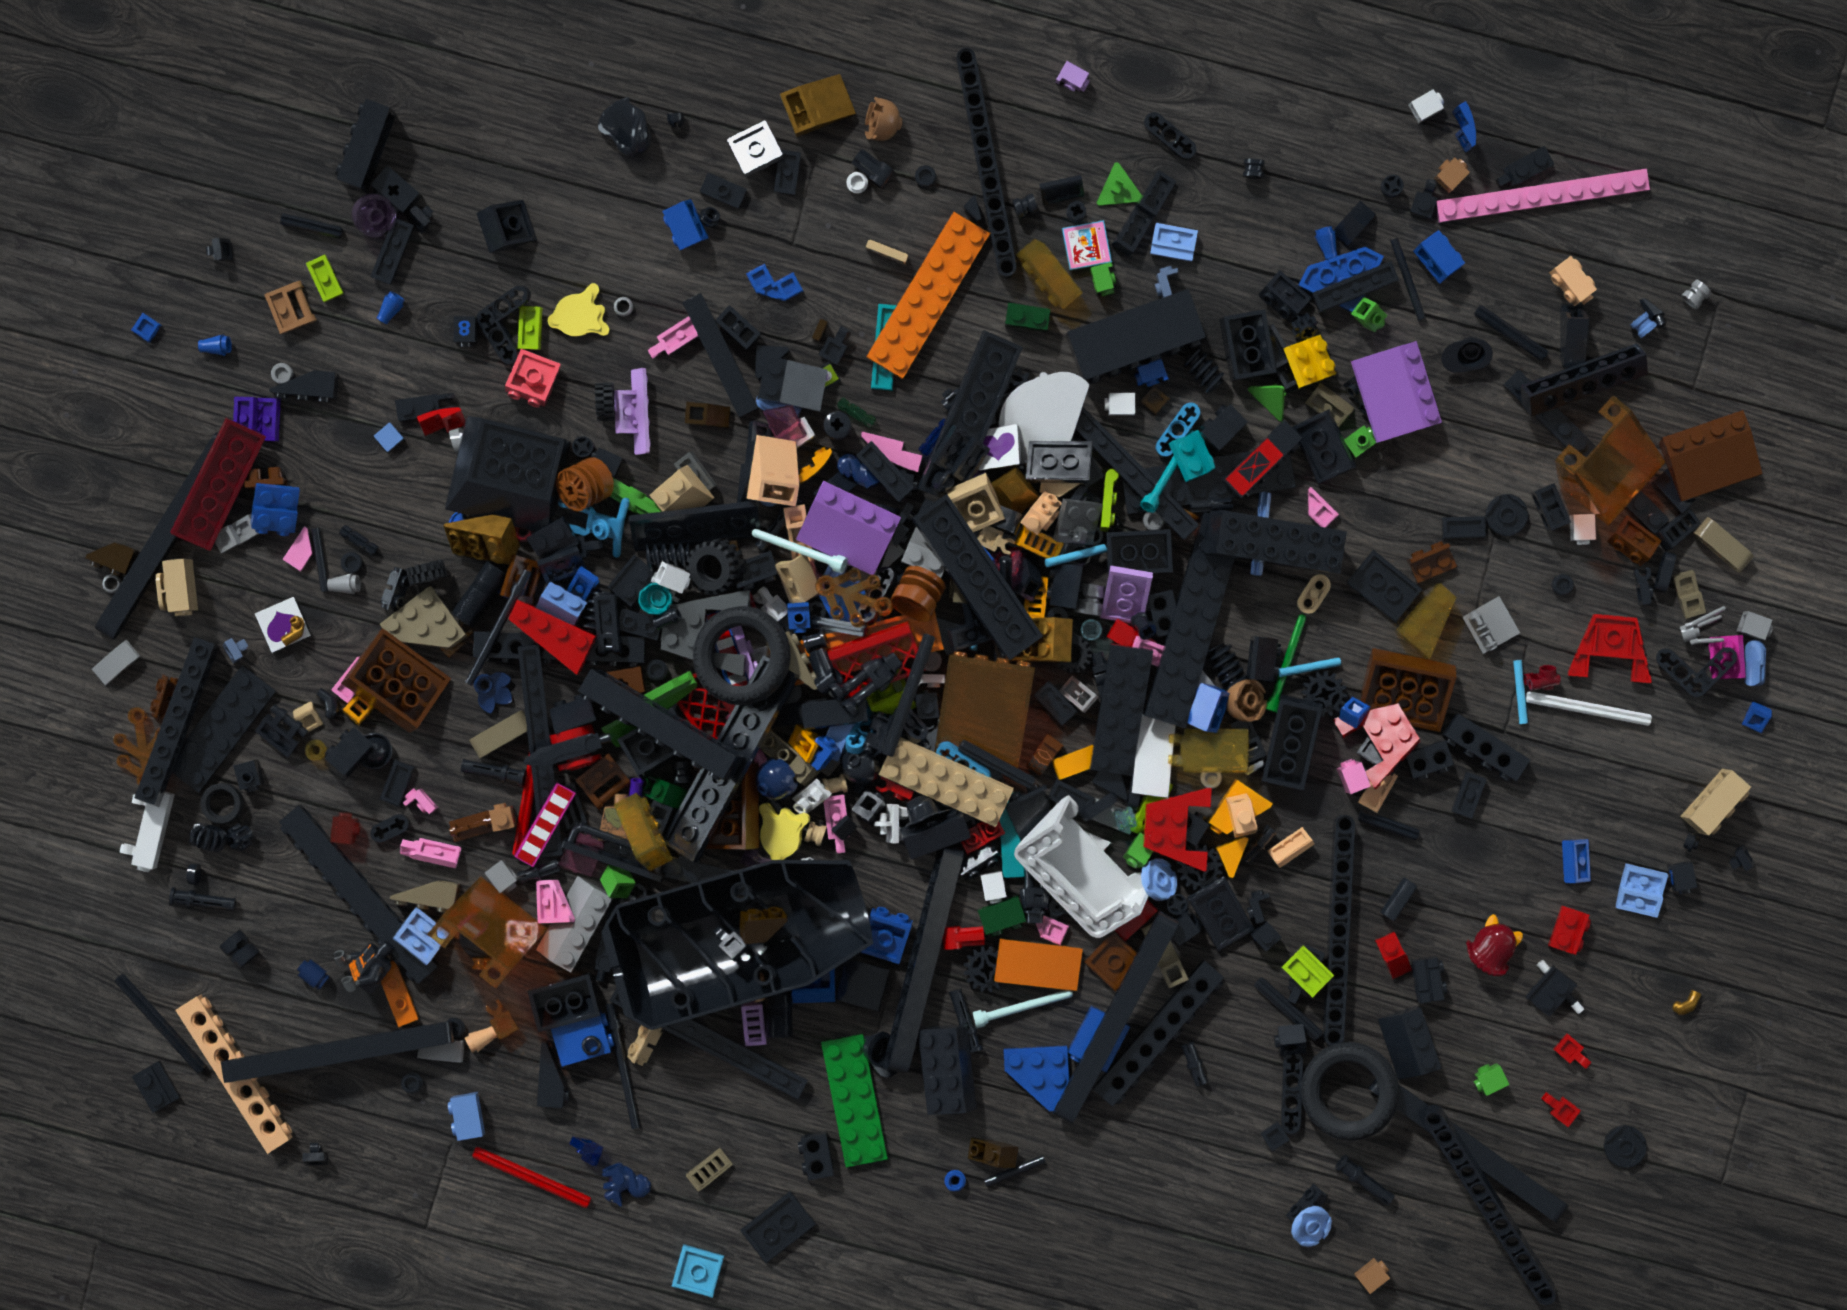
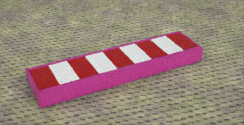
M556 782L514 857L534 867L576 792Z

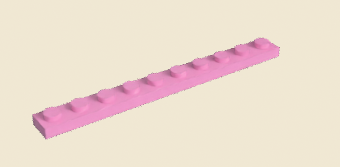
M1647 169L1439 200L1436 201L1438 222L1442 223L1649 191L1650 187Z

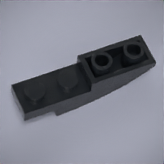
M754 420L749 422L745 463L741 464L737 503L754 501L747 499L756 436L771 437L772 425Z

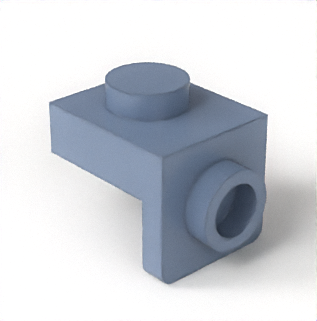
M1172 266L1159 269L1160 273L1156 275L1158 283L1155 284L1158 296L1163 298L1172 295L1167 277L1178 274V268L1172 269Z

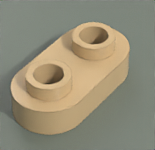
M1318 574L1309 580L1297 600V606L1301 612L1310 614L1318 609L1331 587L1328 577ZM1317 581L1322 582L1323 587L1321 589L1316 588L1315 584ZM1306 599L1311 600L1310 607L1304 605Z

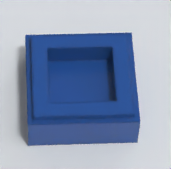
M142 313L131 331L146 341L151 342L162 325L145 313Z

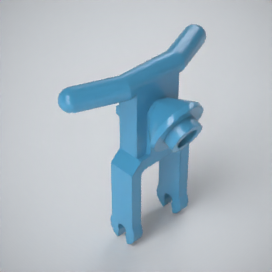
M628 498L622 499L617 518L597 513L593 507H587L579 511L588 514L586 528L572 524L569 525L576 534L585 536L589 533H594L596 538L600 540L607 539V537L613 538L612 554L615 558H618L621 555V540L630 501ZM560 499L558 505L563 508H568Z

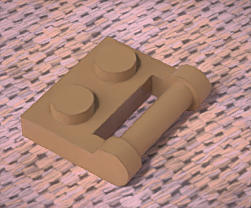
M296 281L264 294L281 335L317 321L315 314L311 313L302 290L303 285L301 281ZM294 291L304 318L298 319L288 293Z

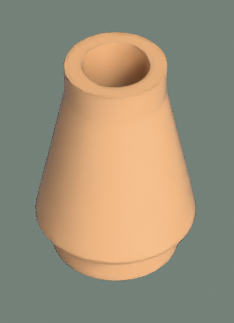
M490 1026L486 1029L468 1033L469 1036L465 1037V1040L473 1053L475 1051L479 1052L498 1036L493 1027Z

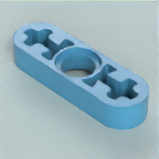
M1186 403L1157 441L1155 449L1160 456L1167 457L1172 454V450L1170 452L1166 450L1164 453L1161 451L1160 443H1166L1169 439L1165 435L1168 433L1173 439L1185 437L1200 416V409L1195 403ZM1193 407L1195 409L1194 414L1196 415L1195 417L1190 416L1186 422H1189L1190 425L1187 426L1184 421L1178 420V417L1181 416L1183 419L1187 414L1185 408L1190 409ZM1174 424H1181L1183 426L1184 432L1182 435L1176 436L1172 433V426Z
M870 706L867 709L868 722L857 723L846 737L845 748L851 754H859L864 749L863 743L867 732L862 731L860 728L864 725L870 726L873 714H876L875 711H871ZM858 737H860V738H859V744H858V743H856L855 745H852V744H851V743H855V742L857 741Z
M945 741L939 744L936 754L950 760L957 754L958 756L954 762L958 763L960 760H966L969 763L970 769L975 767L976 772L991 777V772L987 767L960 752L953 743ZM946 749H949V754H946V756H944L942 754L943 750L945 751Z

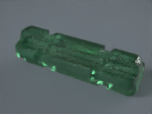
M844 397L839 400L837 404L839 409L847 411V414L858 421H863V424L871 428L876 422L874 416L866 414V411L855 404H850V401Z

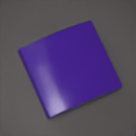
M234 397L233 421L265 435L264 441H279L281 399Z

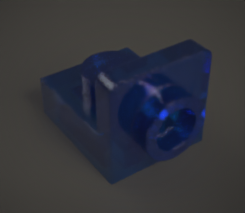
M572 1136L569 1144L577 1148V1153L582 1154L581 1159L592 1166H597L603 1146L591 1139Z

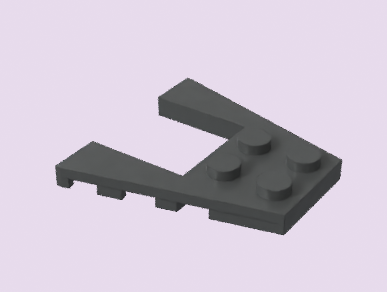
M746 590L671 605L670 608L679 609L682 619L679 620L678 624L672 623L662 628L661 649L693 660L694 644L699 631L707 621V609L725 610L738 606L749 607L750 591ZM714 653V665L716 668L745 676L746 655Z

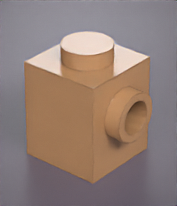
M1454 158L1449 161L1447 159L1438 168L1441 172L1434 179L1450 193L1470 172L1467 170L1468 166L1463 160Z
M506 803L493 805L494 809L489 811L493 832L517 826L513 805L507 806Z
M1375 1258L1354 1273L1370 1294L1390 1279L1387 1275L1389 1269L1382 1260L1377 1262Z

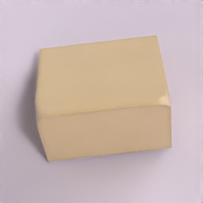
M308 702L293 711L294 719L302 722L303 727L308 732L323 725V721L312 702Z

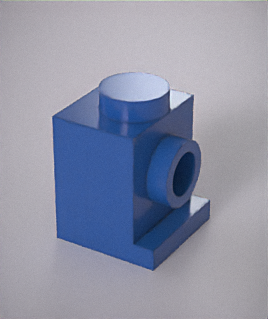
M1162 359L1137 367V373L1134 374L1138 386L1147 384V387L1160 383L1159 379L1161 378L1163 382L1168 380Z
M809 602L787 604L789 629H794V633H806V628H811ZM797 614H801L803 616V620L801 622H797L795 620V616Z

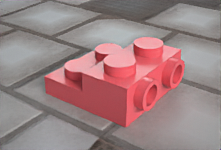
M521 349L506 382L505 392L514 400L523 398L528 400L527 403L533 407L539 408L540 405L545 407L561 364Z

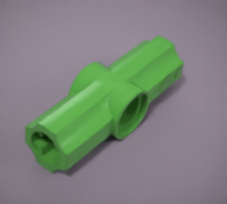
M613 477L614 488L610 496L611 498L620 502V504L623 498H628L630 501L628 509L636 514L662 512L653 500L646 497L647 495L631 486H626Z

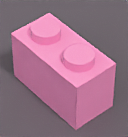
M1349 759L1340 763L1341 767L1337 768V772L1346 793L1352 794L1371 786L1362 762Z

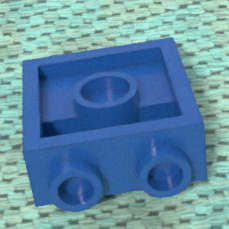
M256 483L250 522L251 528L260 534H267L268 530L277 531L276 533L281 536L295 533L299 487Z
M884 907L872 908L869 921L874 944L861 952L899 964L913 920H910L909 916L903 913H898L897 915L890 914L888 909Z

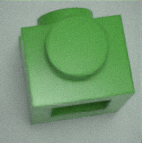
M1111 262L1090 268L1096 294L1101 293L1102 297L1114 294L1113 285L1116 284L1114 272H1109V269L1112 268Z
M1365 297L1361 299L1351 313L1365 328L1373 332L1384 326V319L1387 317V314L1377 303ZM1368 307L1369 309L1367 310V312H1366V313L1364 314V316H1363L1362 313H1363V312L1365 311V309Z

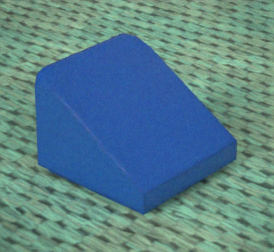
M1352 697L1341 708L1339 719L1357 728L1370 710V706Z
M1753 701L1742 725L1762 733L1772 717V710Z

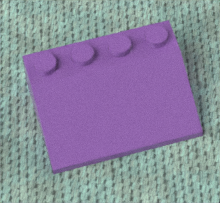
M1417 341L1351 361L1376 443L1442 423Z
M823 481L796 540L832 557L834 555L847 557V564L873 576L901 517Z

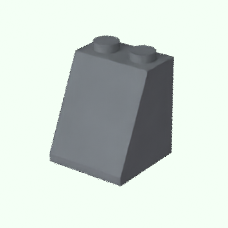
M916 527L901 563L928 569L941 578L945 568Z

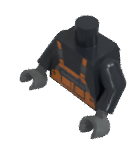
M384 941L379 947L369 943L361 952H353L347 956L343 950L334 952V960L339 967H343L351 961L348 966L352 976H346L341 980L344 988L348 992H353L358 986L372 994L391 969L392 965L388 956L394 950L393 945L388 941Z

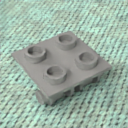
M1500 596L1462 617L1483 654L1497 648L1498 645L1520 633Z

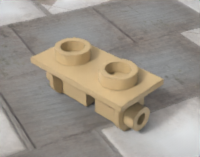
M642 1025L640 1026L637 1039L628 1049L627 1057L634 1064L636 1062L643 1066L644 1063H647L653 1051L647 1045L650 1043L656 1046L662 1035V1028L649 1030Z

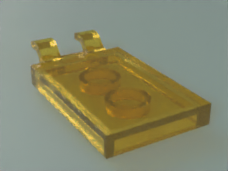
M1184 729V735L1169 734V743H1174L1173 746H1181V756L1168 755V764H1171V767L1183 766L1184 773L1248 772V729H1218L1217 733L1206 732L1202 729Z

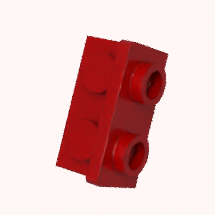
M1562 905L1548 946L1576 955L1577 951L1580 952L1584 943L1582 939L1583 933L1588 931L1591 923L1589 915Z

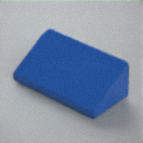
M1563 840L1564 882H1590L1589 840Z

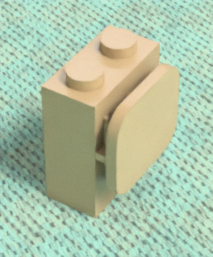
M175 559L162 561L163 573L156 574V588L160 610L174 612L175 616L192 615V611L198 610L193 560Z

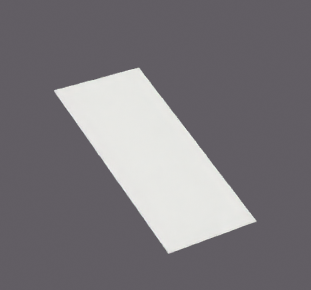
M1142 715L1136 749L1132 793L1168 798L1175 734L1174 725Z

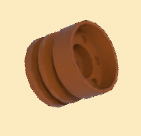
M591 457L559 472L556 478L558 495L568 508L574 511H582L610 497L613 492L614 481L608 467L601 460Z
M909 566L900 579V585H897L890 602L897 611L910 619L923 622L929 621L937 606L936 603L939 602L942 597L941 595H943L946 589V585L939 576L928 569L919 566Z

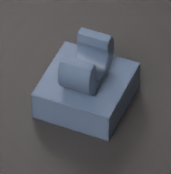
M232 638L225 641L222 645L233 664L241 660L243 657L241 652L248 647L244 639L235 644Z

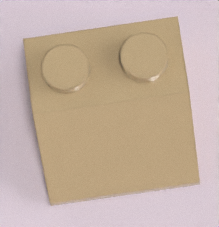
M688 465L676 471L649 495L662 512L704 507L714 499V496Z
M986 473L952 487L951 491L947 492L973 532L1005 519L995 490Z

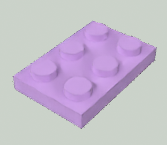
M1110 566L1100 618L1115 621L1119 619L1122 622L1130 623L1133 615L1138 612H1145L1153 573Z

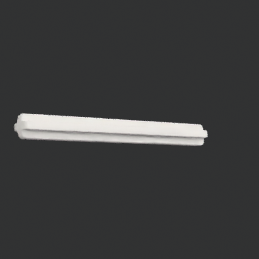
M1531 691L1527 692L1526 695L1527 703L1646 726H1649L1652 720L1650 714Z

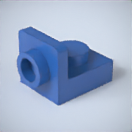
M823 735L815 739V742L822 747L814 755L815 761L811 765L817 771L824 769L839 750L835 745L836 742L829 736Z

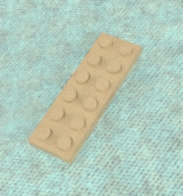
M902 737L899 739L894 756H887L879 775L994 827L997 826L1014 789Z

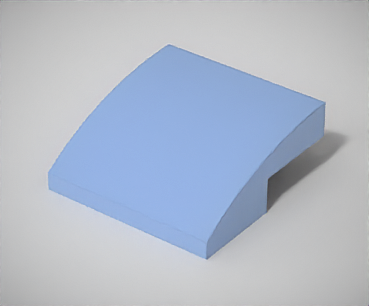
M1625 864L1616 908L1658 918L1668 874Z
M416 907L393 939L427 965L450 933Z

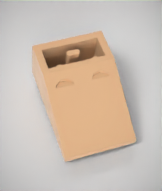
M757 435L747 499L796 506L799 490L796 441Z

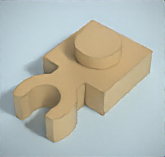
M991 526L980 529L977 536L983 547L994 552L999 547L1002 553L1008 555L1011 552L1005 549V544L1008 542L1015 544V541L1011 538L1002 539L1004 532Z

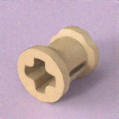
M843 774L831 779L822 778L823 785L825 786L824 789L831 793L847 792L846 780Z

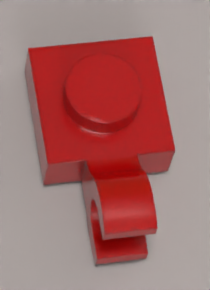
M881 776V779L886 781V786L884 788L876 786L879 792L891 790L895 792L893 796L900 800L911 799L914 793L913 790Z
M1567 1033L1553 1048L1555 1052L1570 1064L1574 1059L1584 1068H1587L1592 1063L1580 1053L1584 1047Z
M1546 1092L1541 1098L1553 1107L1550 1114L1567 1127L1571 1125L1581 1112L1579 1108L1564 1097L1558 1101Z

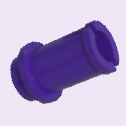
M632 778L630 780L629 796H627L628 805L638 807L643 802L644 780Z

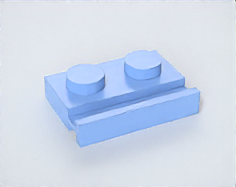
M1156 223L1150 254L1192 262L1198 230Z

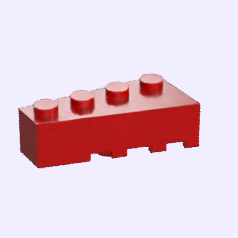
M517 600L508 619L576 675H580L597 636L524 601Z

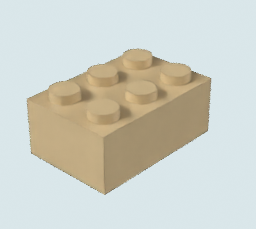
M1721 769L1680 817L1698 833L1713 835L1720 829L1721 821L1725 817L1729 818L1734 813L1735 805L1739 801L1743 802L1750 794L1748 791L1751 786L1734 771Z

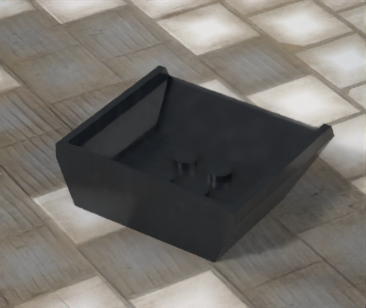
M466 416L445 503V510L473 517L496 515L511 518L514 527L536 532L552 522L558 498L556 478L559 472L565 469L571 442L563 438L484 418Z

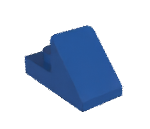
M581 566L567 591L575 596H579L586 602L591 595L590 593L593 592L599 583V578Z

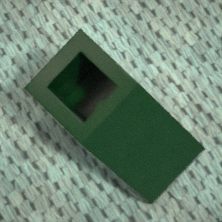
M651 774L643 778V795L673 808H680L687 794V789Z

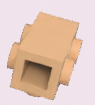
M1572 256L1549 272L1552 282L1563 290L1565 299L1569 303H1573L1574 306L1580 302L1583 305L1593 298L1591 294L1597 290L1593 279L1585 275L1579 261L1573 259Z
M1045 490L1020 523L1027 530L1038 535L1042 529L1046 531L1058 517L1060 512L1058 508L1062 502L1055 495Z

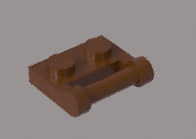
M512 554L500 595L509 598L512 593L510 590L514 583L517 584L523 570L526 569L531 572L532 567H534L526 596L523 593L522 597L519 596L518 600L534 605L536 600L534 596L541 577L537 561Z
M607 754L576 779V782L599 810L606 801L625 786L629 787L631 784L630 778L610 754ZM615 775H618L621 780L598 797L594 793Z

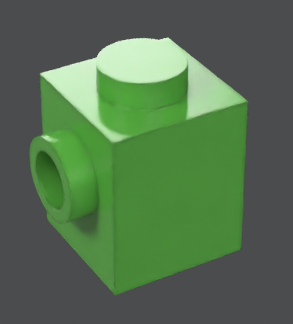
M1365 426L1360 427L1344 439L1353 459L1376 443L1372 429Z
M1139 833L1134 838L1123 856L1127 860L1126 863L1133 868L1138 867L1141 869L1153 853V850L1143 847L1144 835L1142 833Z
M608 865L600 878L609 898H628L635 885L630 871L613 865Z
M1497 1063L1492 1066L1489 1064L1478 1068V1072L1474 1074L1476 1080L1473 1082L1478 1092H1483L1486 1096L1509 1085L1501 1066Z

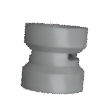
M1696 279L1691 284V288L1686 290L1681 297L1689 306L1698 309L1702 305V300L1707 299L1712 292L1704 283Z

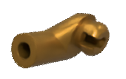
M293 616L290 619V632L281 637L285 646L303 636L305 623L299 616Z
M1691 990L1687 1001L1683 1003L1676 1001L1673 1004V1011L1677 1012L1678 1015H1685L1694 1011L1701 993Z

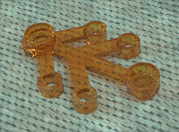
M851 568L848 572L834 578L829 575L821 576L816 581L815 588L818 594L826 596L831 608L830 614L835 620L842 619L844 611L838 606L834 594L843 597L850 615V623L854 627H860L863 624V618L858 613L853 601L876 609V612L881 616H887L893 610L891 601L886 597H880L876 600L858 593L868 588H879L881 582L876 575H870L866 580L847 588L839 585L849 580L858 582L861 579L859 569ZM857 572V577H851L852 573ZM876 579L877 583L875 585H871V580ZM825 584H830L828 589H823ZM886 605L888 606V609L886 611H882L881 607ZM840 610L841 612L839 615H834V611ZM855 617L860 618L859 622L854 623L853 619Z
M135 707L128 712V720L135 725L138 747L128 741L127 736L122 733L116 734L113 742L116 746L123 747L140 760L141 768L133 764L130 757L126 754L118 756L116 760L118 766L126 768L137 776L136 781L139 785L160 728L156 730L155 736L147 746L143 723L146 720L147 714L143 708ZM136 712L141 713V719L137 720L135 718ZM119 736H122L124 739L122 744L117 742ZM122 757H125L127 759V763L125 765H122L120 762V759Z

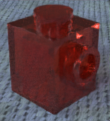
M339 812V816H333L330 842L354 844L356 835L359 836L360 823H357L358 818L352 817V813Z

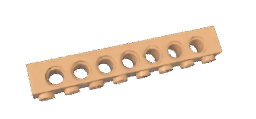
M201 994L176 1009V1012L268 1154L292 1138V1129L287 1122L283 1123L280 1118V1110L275 1104H271L268 1099V1091L265 1087H260L257 1082L258 1077L224 1083L220 1063L224 1059L221 1058L220 1051L222 1049L227 1050L229 1059L245 1056L240 1050L237 1051L234 1046V1038L229 1032H225L222 1027L224 1025L223 1021L217 1014L214 1015L210 1009L212 1008L210 1001ZM199 1013L205 1015V1024L198 1022L197 1016ZM210 1031L217 1034V1042L210 1041L208 1037ZM244 1085H248L251 1087V1096H247L244 1094ZM256 1103L263 1106L264 1111L262 1114L255 1111L254 1106ZM267 1121L274 1123L275 1131L267 1130Z

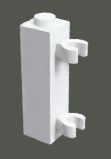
M164 793L160 807L139 801L134 798L135 794L133 795L132 803L144 805L145 810L136 846L124 843L121 845L120 853L133 855L131 865H136L137 870L149 872L150 869L157 868L175 795L173 793Z

